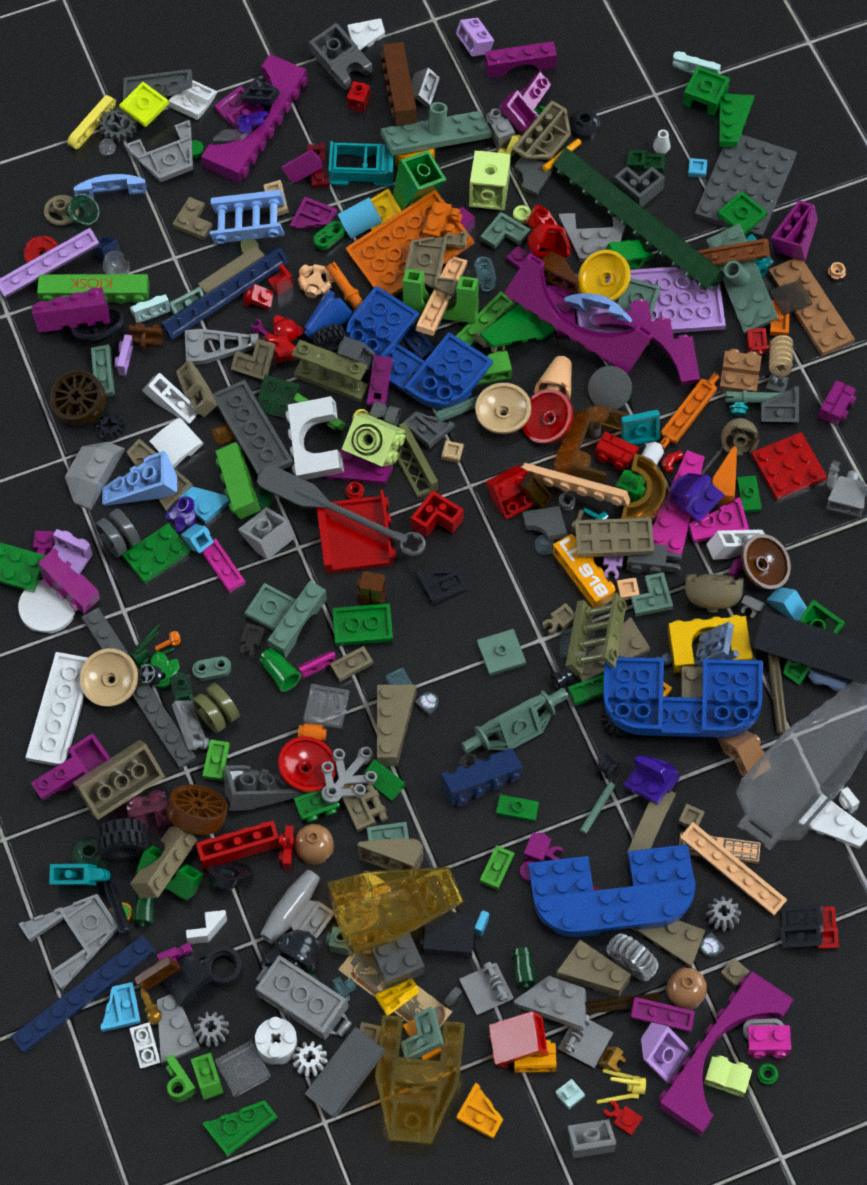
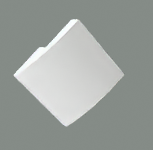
M192 80V88L176 93L169 99L168 107L198 120L212 103L217 91Z
M181 418L167 425L150 440L159 452L165 451L174 468L187 455L192 456L204 444Z

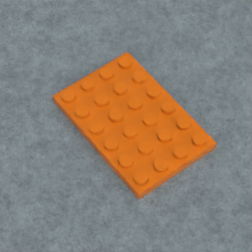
M435 189L345 248L373 288L378 286L393 297L403 291L402 281L405 275L404 270L410 243L412 240L428 238L422 232L434 201L445 203ZM448 219L447 224L454 225V229L457 231L456 234L466 231L460 222ZM469 233L465 249L446 248L443 264L475 244Z

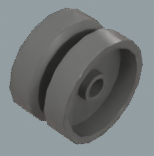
M117 508L109 513V520L102 518L94 525L106 547L114 556L119 558L127 552L126 546L133 548L141 540L133 524Z

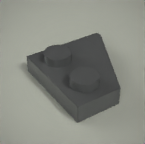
M799 386L761 403V422L798 423Z
M417 411L404 421L407 423L411 433L429 449L454 429L455 426L453 422L445 423L438 421L437 417L426 416Z

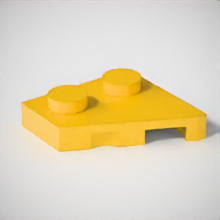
M410 978L374 995L376 1001L388 1016L417 995L419 989L413 979Z

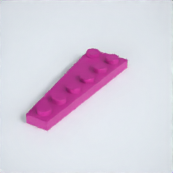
M687 450L670 490L674 482L688 473L701 474L704 456ZM668 492L663 507L652 528L654 544L667 545V552L679 553L682 556L691 516L685 511L682 512L670 501L671 496Z

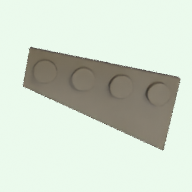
M679 920L671 925L642 930H640V927L630 928L642 937L645 936L651 940L657 947H661L669 952L674 958H678L686 963L685 965L689 968L693 966L705 933L704 929Z

